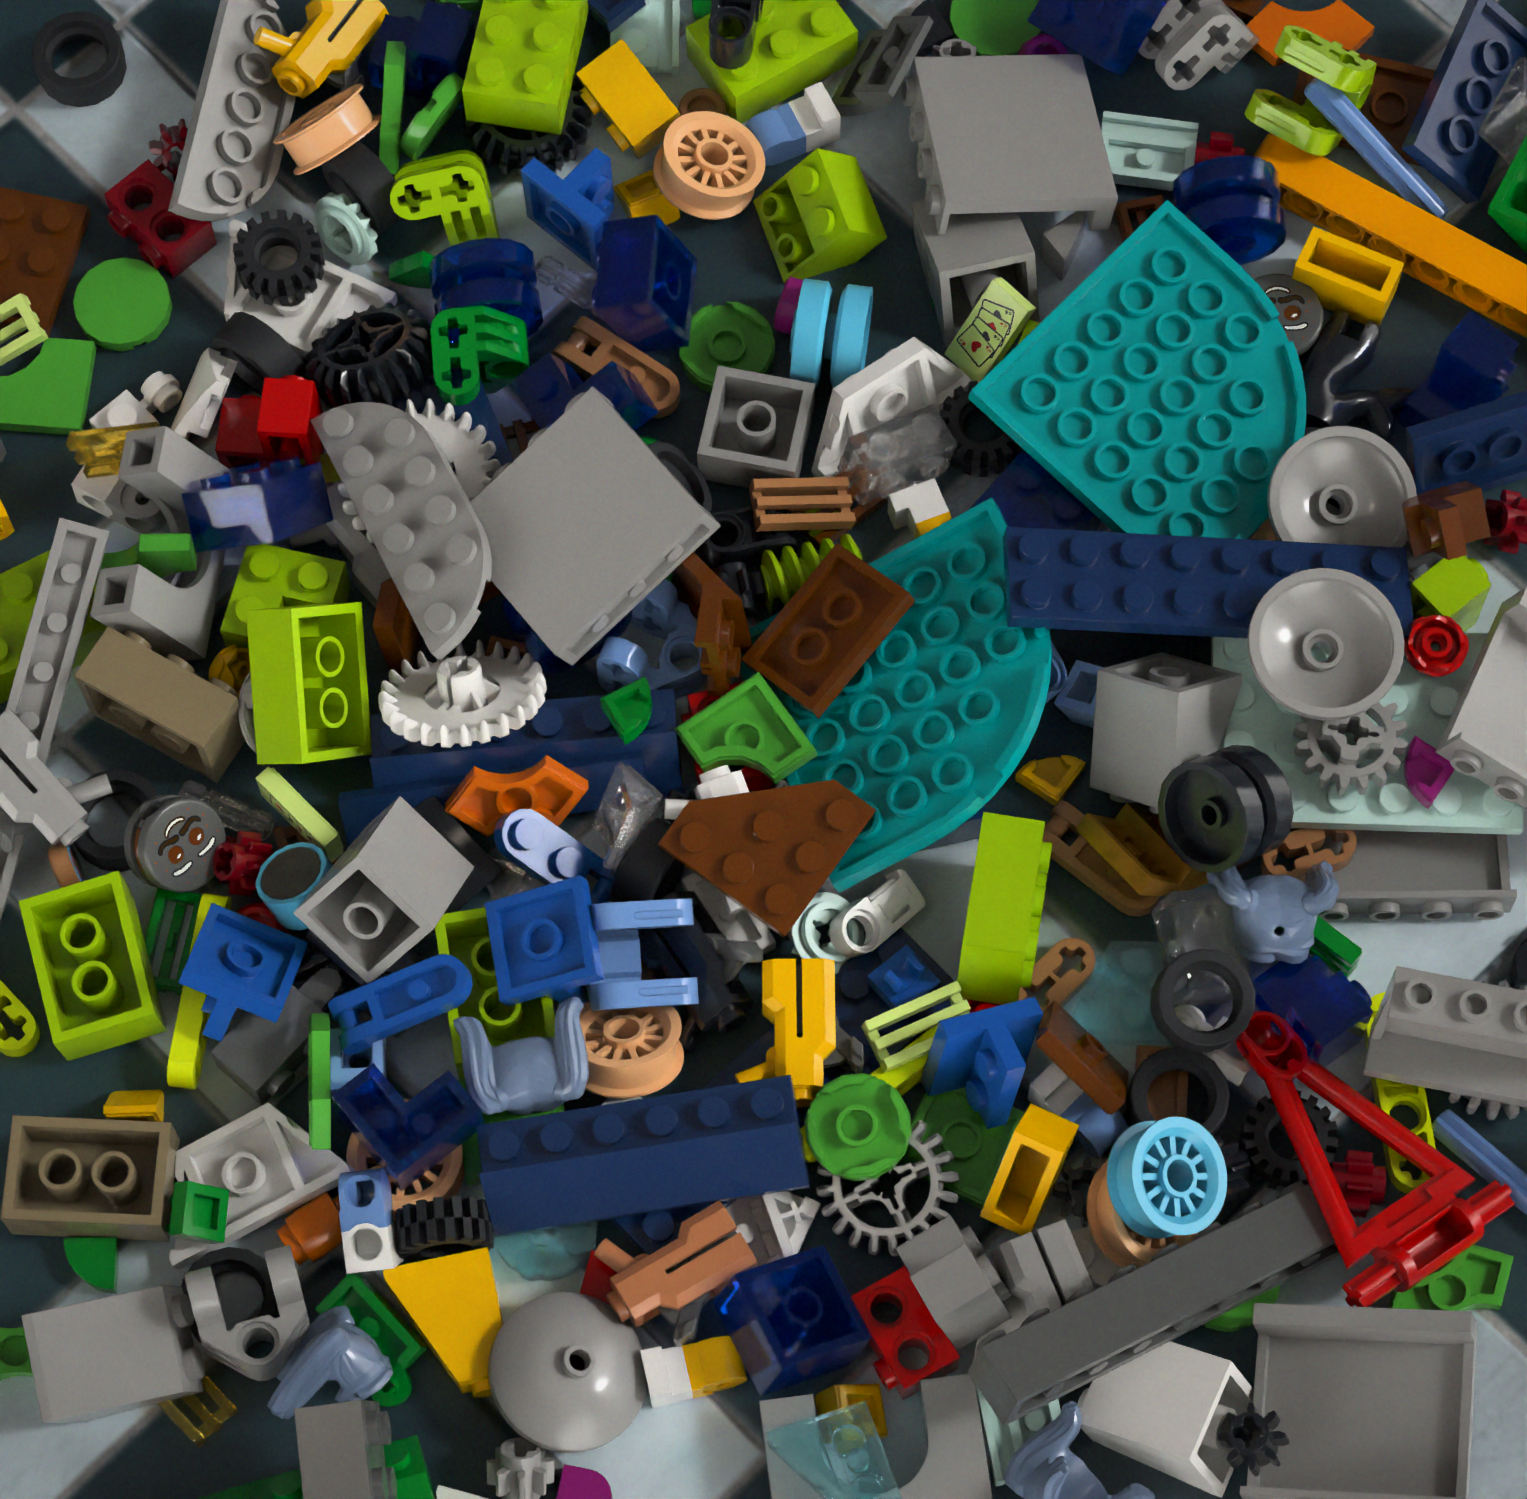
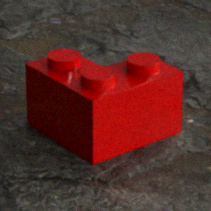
M297 375L265 378L262 398L255 395L223 398L215 447L219 462L237 474L306 478L304 471L297 462V460L304 458L308 473L318 474L321 454H324V446L310 420L324 412L315 382Z

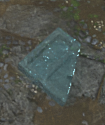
M1110 941L1071 1015L1088 1033L1098 1039L1102 1045L1162 1046L1163 1035L1157 1029L1151 1014L1150 998L1155 980L1163 970V942Z
M866 1401L766 1432V1441L769 1448L823 1499H902Z

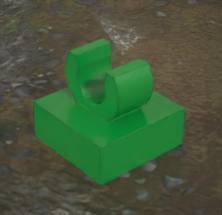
M191 1181L175 1182L173 1195L169 1197V1204H172L170 1223L166 1226L169 1236L207 1244L224 1243L229 1190Z

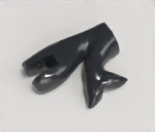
M1337 309L1320 332L1302 366L1306 392L1305 427L1322 429L1332 426H1346L1352 420L1360 417L1368 421L1376 435L1388 442L1395 429L1394 415L1407 409L1414 402L1419 391L1416 389L1385 388L1375 392L1362 389L1338 393L1337 390L1342 385L1362 373L1373 361L1381 345L1383 331L1382 326L1368 319L1358 340L1344 336L1351 312Z

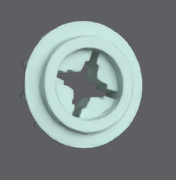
M330 192L318 200L315 206V219L320 236L327 247L335 255L350 264L363 265L378 252L375 243L378 235L369 225L371 218L364 216L361 212L360 204H352L349 197L344 193L336 195Z
M816 893L788 932L792 935L794 943L791 953L800 955L802 959L825 958L834 960L835 973H839L840 967L851 957L840 954L831 942L819 947L820 943L818 941L821 934L815 928L828 922L830 927L832 920L851 903L834 893ZM851 918L846 926L847 936L852 943L862 946L864 943L863 925L858 920Z

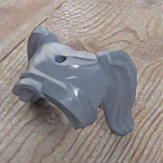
M1325 860L1319 864H1313L1307 869L1305 881L1283 874L1260 875L1248 880H1242L1235 866L1219 873L1207 872L1206 875L1208 883L1216 886L1217 892L1224 902L1233 906L1234 920L1232 923L1235 934L1232 940L1236 950L1244 958L1258 963H1271L1279 960L1291 964H1300L1306 960L1310 947L1315 943L1313 932L1318 914L1331 909L1339 895L1338 881L1332 873L1333 867ZM1276 927L1284 928L1280 934L1274 932Z
M571 997L559 1004L555 1016V1036L550 1038L532 1036L492 1046L479 1020L472 1016L454 1019L453 1025L461 1041L467 1091L472 1103L481 1113L491 1115L505 1110L514 1115L527 1116L534 1113L553 1111L562 1105L564 1101L579 1099L584 1094L589 1077V1067L579 1018L584 1007L580 998Z
M335 1306L320 1314L310 1325L284 1369L276 1376L281 1383L272 1395L267 1407L273 1415L289 1420L295 1415L294 1408H302L323 1384L331 1380H336L340 1385V1389L335 1397V1400L339 1403L364 1400L379 1391L393 1375V1368L389 1357L382 1354L377 1343L366 1332L355 1326L353 1316H351L347 1306Z
M1073 1401L1065 1403L1060 1415L1055 1420L1036 1432L1011 1456L1004 1474L1005 1484L1015 1494L1024 1499H1155V1495L1150 1489L1138 1483L1130 1484L1113 1495H1109L1102 1483L1088 1469L1084 1461L1068 1449L1078 1435L1082 1423L1081 1410L1077 1403Z

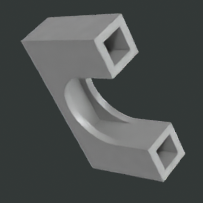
M167 426L128 431L126 433L118 478L157 504L167 520L170 533L190 534L197 553L196 571L170 574L166 580L161 579L140 564L99 569L90 616L123 635L126 630L140 635L152 646V651L165 658L169 654L176 655L185 661L206 658L240 476Z
M969 1374L920 1380L919 1396L927 1446L925 1461L917 1475L909 1483L895 1491L876 1495L860 1493L844 1486L828 1470L820 1449L813 1394L759 1401L771 1499H992L976 1384Z

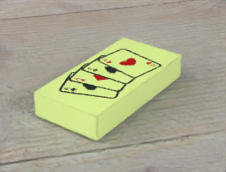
M1002 277L993 279L944 354L973 381H978L979 383L1002 361L1036 310V307Z
M268 766L255 778L261 795L309 843L315 844L322 849L331 863L343 853V845L339 833L273 767L270 768Z

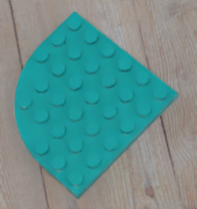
M1168 200L970 391L968 399L1105 525L1117 533L1250 539L1269 517L1267 494L1273 470L1284 452L1297 440L1304 437L1306 426V392L1303 371L1294 342H1289L1282 325L1277 319L1280 314L1273 302L1259 284L1233 258Z
M992 497L869 563L874 569L908 591L915 602L819 719L766 681L816 749L818 755L786 777L789 786L835 779L876 809L873 816L829 875L832 885L839 893L933 844L975 815L1011 776L1027 751L1038 728L1046 704L1051 678L1052 648L1050 629H1045V627H1007L1003 534L1008 526ZM779 613L749 628L752 645ZM741 660L740 673L743 680L746 681L756 673L750 670Z

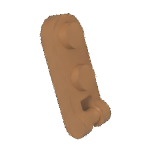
M586 316L578 318L571 327L573 334L566 342L560 341L551 352L552 358L561 367L568 371L577 372L649 418H662L670 415L676 410L680 402V383L677 376L670 369ZM587 346L597 347L591 357L583 353Z
M1060 800L1050 811L1052 818L1044 826L1042 841L1052 843L1050 858L1120 912L1128 916L1139 917L1149 914L1154 910L1161 896L1139 895L1075 829L1085 815L1070 803ZM1066 831L1074 832L1079 836L1071 846L1060 839Z

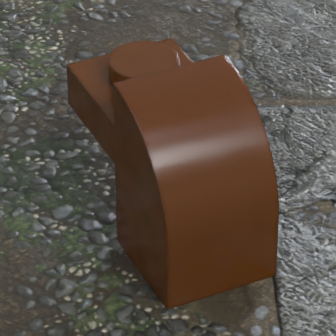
M1468 481L1432 489L1417 494V496L1411 497L1402 503L1410 550L1413 557L1434 552L1447 560L1468 555L1465 543L1491 537L1482 490Z

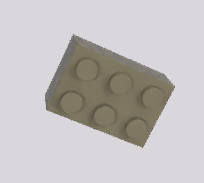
M108 626L74 675L90 713L218 783L246 741L239 723L238 709L240 704L236 697L237 692L220 679L211 678L208 682L194 674L193 667L176 655L169 654L165 658L152 651V646L140 635L126 630L123 635Z
M13 1115L1 1220L11 1234L80 1238L117 1237V1239L170 1242L166 1226L170 1223L172 1204H169V1197L173 1195L174 1183L176 1182L175 1162L180 1138L171 1122Z

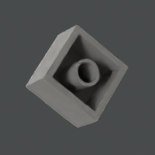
M718 365L697 451L698 470L704 479L749 488L753 479L799 478L815 411V383Z

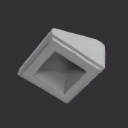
M1076 211L1043 234L1041 258L1060 281L1065 278L1084 238L1087 216L1084 211Z

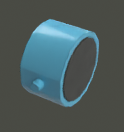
M305 842L290 844L274 852L263 863L256 879L255 887L259 897L278 923L291 930L309 929L293 912L330 870L333 864L323 850L315 844Z

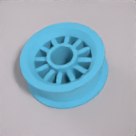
M1175 1116L1158 1121L1136 1123L1127 1128L1118 1137L1111 1149L1107 1163L1109 1196L1114 1209L1122 1221L1142 1236L1160 1239L1174 1235L1183 1236L1198 1233L1207 1228L1216 1219L1225 1201L1227 1170L1223 1154L1213 1136L1202 1125L1191 1119Z

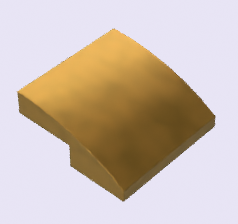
M1126 803L1115 819L1087 813L1075 828L1139 895H1173L1208 883L1207 872H1200L1187 865L1171 849L1160 826L1159 815L1152 813L1147 807Z

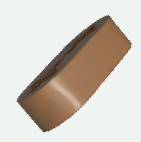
M1301 828L1292 831L1279 848L1262 855L1260 864L1262 874H1283L1305 881L1307 869L1313 864L1321 863L1323 860L1331 864L1333 872L1339 871L1346 867L1353 858L1357 845L1356 834L1353 830ZM1325 836H1331L1334 842H1344L1339 855H1334L1331 849H1324L1315 853L1313 850L1323 846ZM1277 852H1283L1286 858H1293L1303 854V857L1297 858L1294 861L1292 871H1286L1283 865H1273L1278 854Z
M1073 937L1062 939L1034 964L1031 988L1029 990L1037 993L1047 983L1051 986L1045 994L1044 1003L1046 1006L1043 1008L1039 1005L1042 1012L1054 1000L1061 1007L1065 1006L1093 976L1096 961L1095 954L1090 945L1082 939ZM1062 955L1070 959L1076 955L1082 957L1080 965L1082 971L1080 973L1072 968L1061 978L1056 975L1062 968ZM1020 987L1018 1001L1027 998L1025 990L1028 988Z

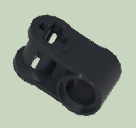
M712 0L709 19L710 57L716 65L725 69H737L744 66L750 60L764 0ZM731 36L736 37L735 39H726V38H725V37H731Z
M752 505L711 514L721 526L700 545V557L713 570L722 564L730 562H743L748 566L761 564L764 550H771L780 562L781 551L784 546H791L795 553H797L799 547L796 539L790 537L789 531H756ZM788 509L765 510V514H787ZM717 537H726L734 543L728 547H719L711 541Z

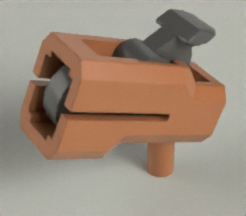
M720 1200L681 1222L678 1239L650 1255L643 1253L633 1258L607 1238L599 1244L594 1252V1256L618 1273L610 1278L613 1291L605 1296L621 1323L630 1319L634 1327L637 1328L661 1314L671 1325L676 1326L673 1335V1345L675 1347L687 1345L696 1338L702 1307L713 1297L757 1272V1260L742 1234L740 1232L737 1234L735 1231L737 1226Z

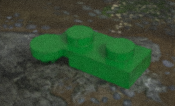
M360 1272L349 1273L323 1299L315 1310L322 1314L335 1306H347L351 1316H353L355 1326L366 1332L377 1343L382 1354L389 1357L393 1368V1375L379 1391L371 1395L373 1400L379 1402L381 1406H399L408 1399L412 1390V1380L407 1369L425 1352L428 1346Z

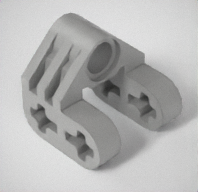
M1151 0L1133 19L1128 29V39L1134 48L1143 57L1156 59V72L1174 90L1191 88L1213 66L1227 74L1260 40L1222 0H1192L1186 6L1179 0ZM1151 29L1158 33L1157 37L1153 40L1145 36ZM1179 60L1186 64L1181 71L1173 67Z
M290 1245L264 1252L280 1317L274 1318L270 1315L242 1321L236 1323L234 1328L229 1331L227 1330L211 1267L184 1273L191 1307L205 1354L257 1381L270 1380L284 1369L310 1327ZM257 1341H267L274 1345L272 1352L264 1358L255 1359L246 1354L248 1348Z

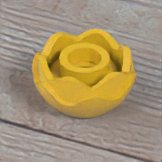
M236 645L228 646L215 656L209 668V681L211 678H217L227 683L237 692L236 697L238 700L242 684L250 672L249 649L236 648Z

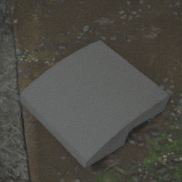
M896 16L892 18L887 29L868 31L832 97V101L841 117L863 115L876 111L893 99L934 22L930 16Z

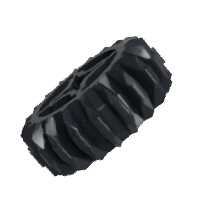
M578 77L573 78L561 135L549 133L543 136L546 132L466 120L465 108L463 107V119L466 120L463 125L464 133L468 140H471L472 151L477 155L483 154V161L488 168L499 163L500 172L503 173L504 177L515 168L518 169L519 176L522 178L521 169L534 157L545 166L552 165L561 171L564 166L563 157L576 160L578 145H586L588 140L587 129H590L592 125L591 112H589L580 96L583 92H578L583 88Z
M390 302L381 308L370 305L366 311L359 313L354 311L353 315L346 319L338 318L337 325L333 328L323 329V337L315 339L311 343L312 350L306 355L308 361L306 367L309 372L308 378L315 382L318 396L323 399L326 406L339 407L356 402H375L392 406L394 400L400 397L408 398L410 390L421 388L424 386L423 378L434 374L431 325H428L426 318L422 316L419 309H410L407 304H400L395 307Z

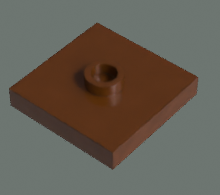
M1054 1000L1043 1011L1035 1045L1106 1114L1112 1115L1125 1103L1129 1071L1105 1049L1098 1039L1088 1033Z

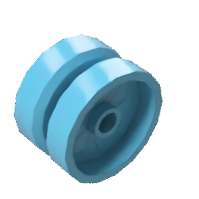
M804 278L798 308L795 309L789 349L791 354L790 379L815 383L816 389L822 381L826 359L831 360L830 383L834 388L850 375L856 374L865 368L872 315L873 287L848 284L842 290L838 313L836 314L832 313L833 289L829 281Z

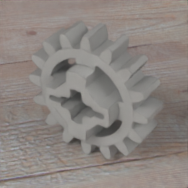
M1378 702L1369 710L1359 715L1341 720L1322 721L1299 715L1304 722L1296 723L1293 736L1302 739V741L1296 744L1294 755L1297 757L1308 756V760L1305 762L1302 770L1303 773L1307 775L1317 770L1321 774L1318 787L1323 789L1330 781H1334L1337 783L1338 795H1344L1348 785L1355 784L1358 793L1364 795L1367 791L1369 780H1372L1380 788L1384 786L1388 778L1386 771L1396 774L1401 764L1397 756L1404 755L1408 744L1407 741L1397 738L1404 734L1407 725L1406 721L1392 720L1398 708L1396 703L1383 707ZM1369 717H1371L1377 723L1378 726H1375L1369 719ZM1345 732L1354 734L1356 745L1346 744ZM1321 751L1326 752L1334 763L1328 760ZM1376 756L1379 757L1368 766L1356 768V765L1365 759L1375 760Z

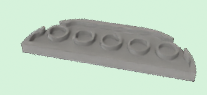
M220 0L168 211L176 215L199 221H218L234 217L259 201L270 189L277 176L284 145H274L273 140L290 125L296 96L285 92L279 86L277 79L271 71V68L281 55L253 43L255 33L260 26L288 37L283 24L275 13L280 8L275 0Z
M375 402L345 404L321 413L310 421L430 653L441 660L461 643L481 613L477 607L483 595L485 583L491 582L492 574L490 545L484 528L438 442L411 415L393 406Z

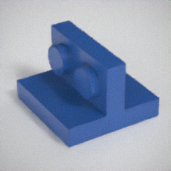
M595 148L564 179H561L534 157L521 169L527 217L599 273L611 261L607 223L615 206L611 159L598 148Z
M576 876L485 903L499 1000L501 1003L511 1006L543 996H548L558 1003H562L571 997H578L584 1003L586 1001L583 985L604 980L597 932L594 931L592 919V901L588 880L582 876Z
M212 903L178 981L182 985L207 994L201 1011L210 1014L202 1034L222 1042L237 1007L277 1023L308 942Z
M1031 997L939 1021L921 1077V1082L928 1096L965 1087L970 1107L974 1111H979L987 1129L1005 1125L1023 1078L1026 1062L1043 1016L1036 998Z

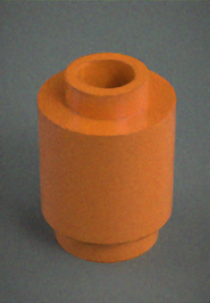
M326 1191L284 1218L286 1224L276 1230L283 1244L291 1246L293 1258L299 1266L309 1259L314 1263L342 1244L339 1195L332 1198Z

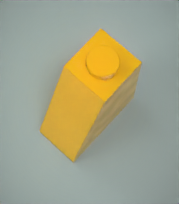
M488 1247L396 1266L394 1269L383 1270L384 1280L389 1292L462 1394L472 1392L473 1397L492 1396L488 1377L489 1355L496 1334L504 1323Z

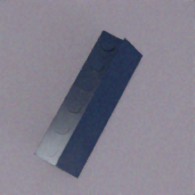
M674 689L650 691L652 698L650 720L643 732L627 745H624L601 708L600 698L606 695L545 700L543 705L537 709L538 713L532 719L525 720L526 724L520 729H509V735L502 738L492 736L490 737V742L483 744L479 741H473L471 746L461 747L459 743H455L451 748L441 747V743L426 746L421 744V740L411 742L406 740L404 735L401 736L394 733L390 726L383 722L382 714L370 715L372 758L369 759L373 785L376 788L466 775L474 765L485 771L537 764L545 755L559 762L642 750L650 800L667 799L670 790L680 793L683 791L680 747L677 733L674 730L677 727Z
M791 1075L477 1125L482 1169L479 1177L493 1232L496 1237L810 1187L803 1135L800 1132L794 1083Z

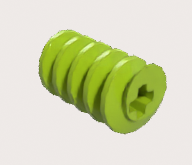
M843 534L840 537L839 544L863 560L862 554L849 534ZM823 538L821 540L819 554L810 542H803L799 558L791 546H784L781 551L780 562L771 550H764L759 570L766 592L764 594L766 599L765 605L769 614H772L774 599L779 598L785 606L835 545L830 538Z

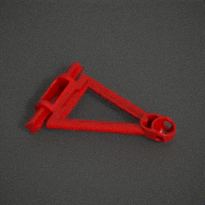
M1254 1012L1248 1027L1235 1038L1240 1054L1257 1075L1264 1080L1346 1269H1350L1370 1254L1374 1258V1264L1342 1286V1289L1348 1295L1345 1301L1350 1307L1355 1305L1357 1307H1369L1392 1290L1401 1293L1409 1290L1481 1240L1485 1233L1484 1226L1514 1206L1515 1202L1509 1196L1512 1190L1506 1183L1501 1186L1497 1180H1494L1466 1200L1456 1198V1195L1469 1187L1476 1178L1309 1057L1302 1039L1284 1018L1272 1012ZM1271 1021L1279 1027L1281 1036L1273 1031ZM1297 1078L1431 1178L1357 1228L1292 1080Z

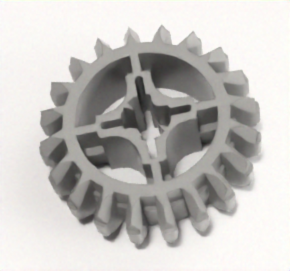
M918 1120L914 1124L909 1145L914 1147L924 1159L914 1164L908 1163L903 1166H895L889 1171V1174L893 1177L896 1173L903 1177L901 1182L894 1186L896 1193L894 1197L899 1208H897L894 1200L887 1198L886 1193L881 1192L878 1196V1194L871 1192L882 1182L880 1176L875 1179L865 1180L864 1183L855 1187L854 1191L846 1194V1179L834 1176L822 1165L818 1166L817 1173L824 1177H831L832 1185L817 1187L816 1194L820 1197L833 1196L835 1201L821 1209L822 1215L824 1217H831L838 1213L842 1215V1218L832 1228L833 1232L837 1235L846 1232L851 1226L855 1229L849 1239L850 1246L858 1248L865 1236H869V1254L878 1255L881 1250L882 1240H888L890 1255L899 1256L896 1248L900 1246V1239L906 1238V1241L910 1240L912 1242V1238L916 1236L915 1233L921 1229L929 1231L928 1228L931 1227L929 1222L934 1216L941 1221L950 1215L946 1211L939 1209L942 1200L948 1203L958 1202L959 1196L957 1194L943 1191L944 1183L958 1182L960 1180L959 1174L953 1171L942 1173L941 1166L949 1164L954 1160V1155L951 1151H946L935 1156L933 1151L941 1145L943 1138L936 1133L923 1142L921 1138L927 1127L925 1122ZM930 1174L931 1182L928 1199L919 1214L912 1219L906 1200L907 1192L912 1185ZM874 1202H882L886 1205L890 1214L893 1215L898 1227L878 1228L870 1226L863 1222L852 1209L863 1204L868 1205Z

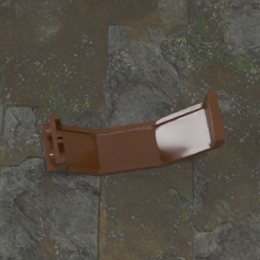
M693 552L672 571L671 583L678 591V601L688 604L692 615L698 620L694 643L695 647H702L700 667L702 668V674L709 675L707 694L709 696H724L729 692L731 677L739 676L741 654H746L752 646L751 636L742 599ZM391 577L381 583L372 627L389 671L394 669L402 677V660H407L412 668L415 669L418 650L424 639ZM492 581L485 583L478 607L502 593Z

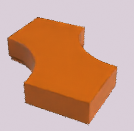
M1336 0L1331 5L1315 11H1295L1271 1L1246 25L1260 39L1251 49L1274 67H1278L1286 62L1276 55L1274 48L1284 27L1287 25L1304 28L1331 43L1336 41L1342 44L1343 49L1355 52L1373 35L1375 26L1341 0Z
M545 755L534 766L521 772L510 774L492 773L474 765L446 801L445 811L486 837L494 833L497 821L503 814L516 809H531L547 818L556 826H559L587 792L588 780L548 755Z

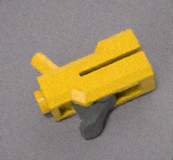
M310 0L305 6L308 22L300 32H293L286 37L262 26L257 29L253 43L281 55L271 68L279 86L288 94L304 99L317 90L323 81L339 88L340 91L359 83L363 85L362 90L364 89V76L362 74L359 75L357 60L360 58L362 49L379 29L389 13L379 0Z
M804 958L802 959V965H796V959H769L762 961V1015L774 1024V1046L767 1050L766 1062L734 1074L736 1083L791 1075L794 1083L797 1108L809 1107L816 1098L815 1095L824 1086V1068L839 1066L846 1062L856 1074L863 1071V1044L855 1037L849 1036L839 1026L838 1018L835 1015L834 960Z

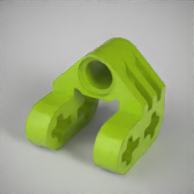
M1293 25L1285 26L1274 48L1276 55L1287 63L1341 90L1360 111L1370 92L1377 63L1370 59L1365 61L1359 58V53L1353 50L1348 52L1342 49V44L1336 41L1331 43L1304 28ZM1256 89L1244 113L1247 119L1260 128L1301 150L1318 156L1328 155L1337 147L1343 137L1308 98L1305 104L1300 106L1273 91Z
M457 150L415 161L412 160L402 164L399 170L396 171L394 176L396 181L390 192V204L398 216L406 220H420L441 215L453 253L500 242L486 168L482 159L475 152ZM461 174L463 180L468 181V184L460 186L458 179L453 178V175ZM413 184L415 190L421 192V195L413 196L411 189H405L406 185ZM404 195L406 201L400 202L398 197Z

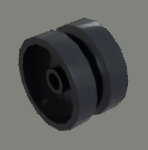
M1231 745L1172 769L1161 784L1157 803L1160 826L1171 849L1187 865L1200 872L1209 873L1222 872L1279 848L1290 833L1294 815L1291 790L1281 769L1267 754L1246 745Z

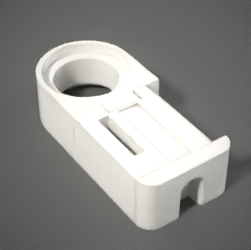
M898 869L885 874L884 876L887 881L868 897L853 901L832 920L829 930L830 940L840 954L846 957H857L875 950L924 908L925 899L906 871ZM851 918L858 920L864 926L866 938L862 946L855 945L847 936L846 926Z

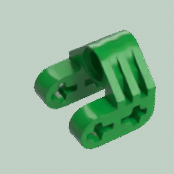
M484 305L446 309L437 314L433 319L430 329L433 373L437 394L443 402L451 403L452 406L469 404L480 391V379L486 394H493L529 372L527 329L524 320ZM449 329H459V341L449 344ZM453 368H461L464 379L461 388H452Z

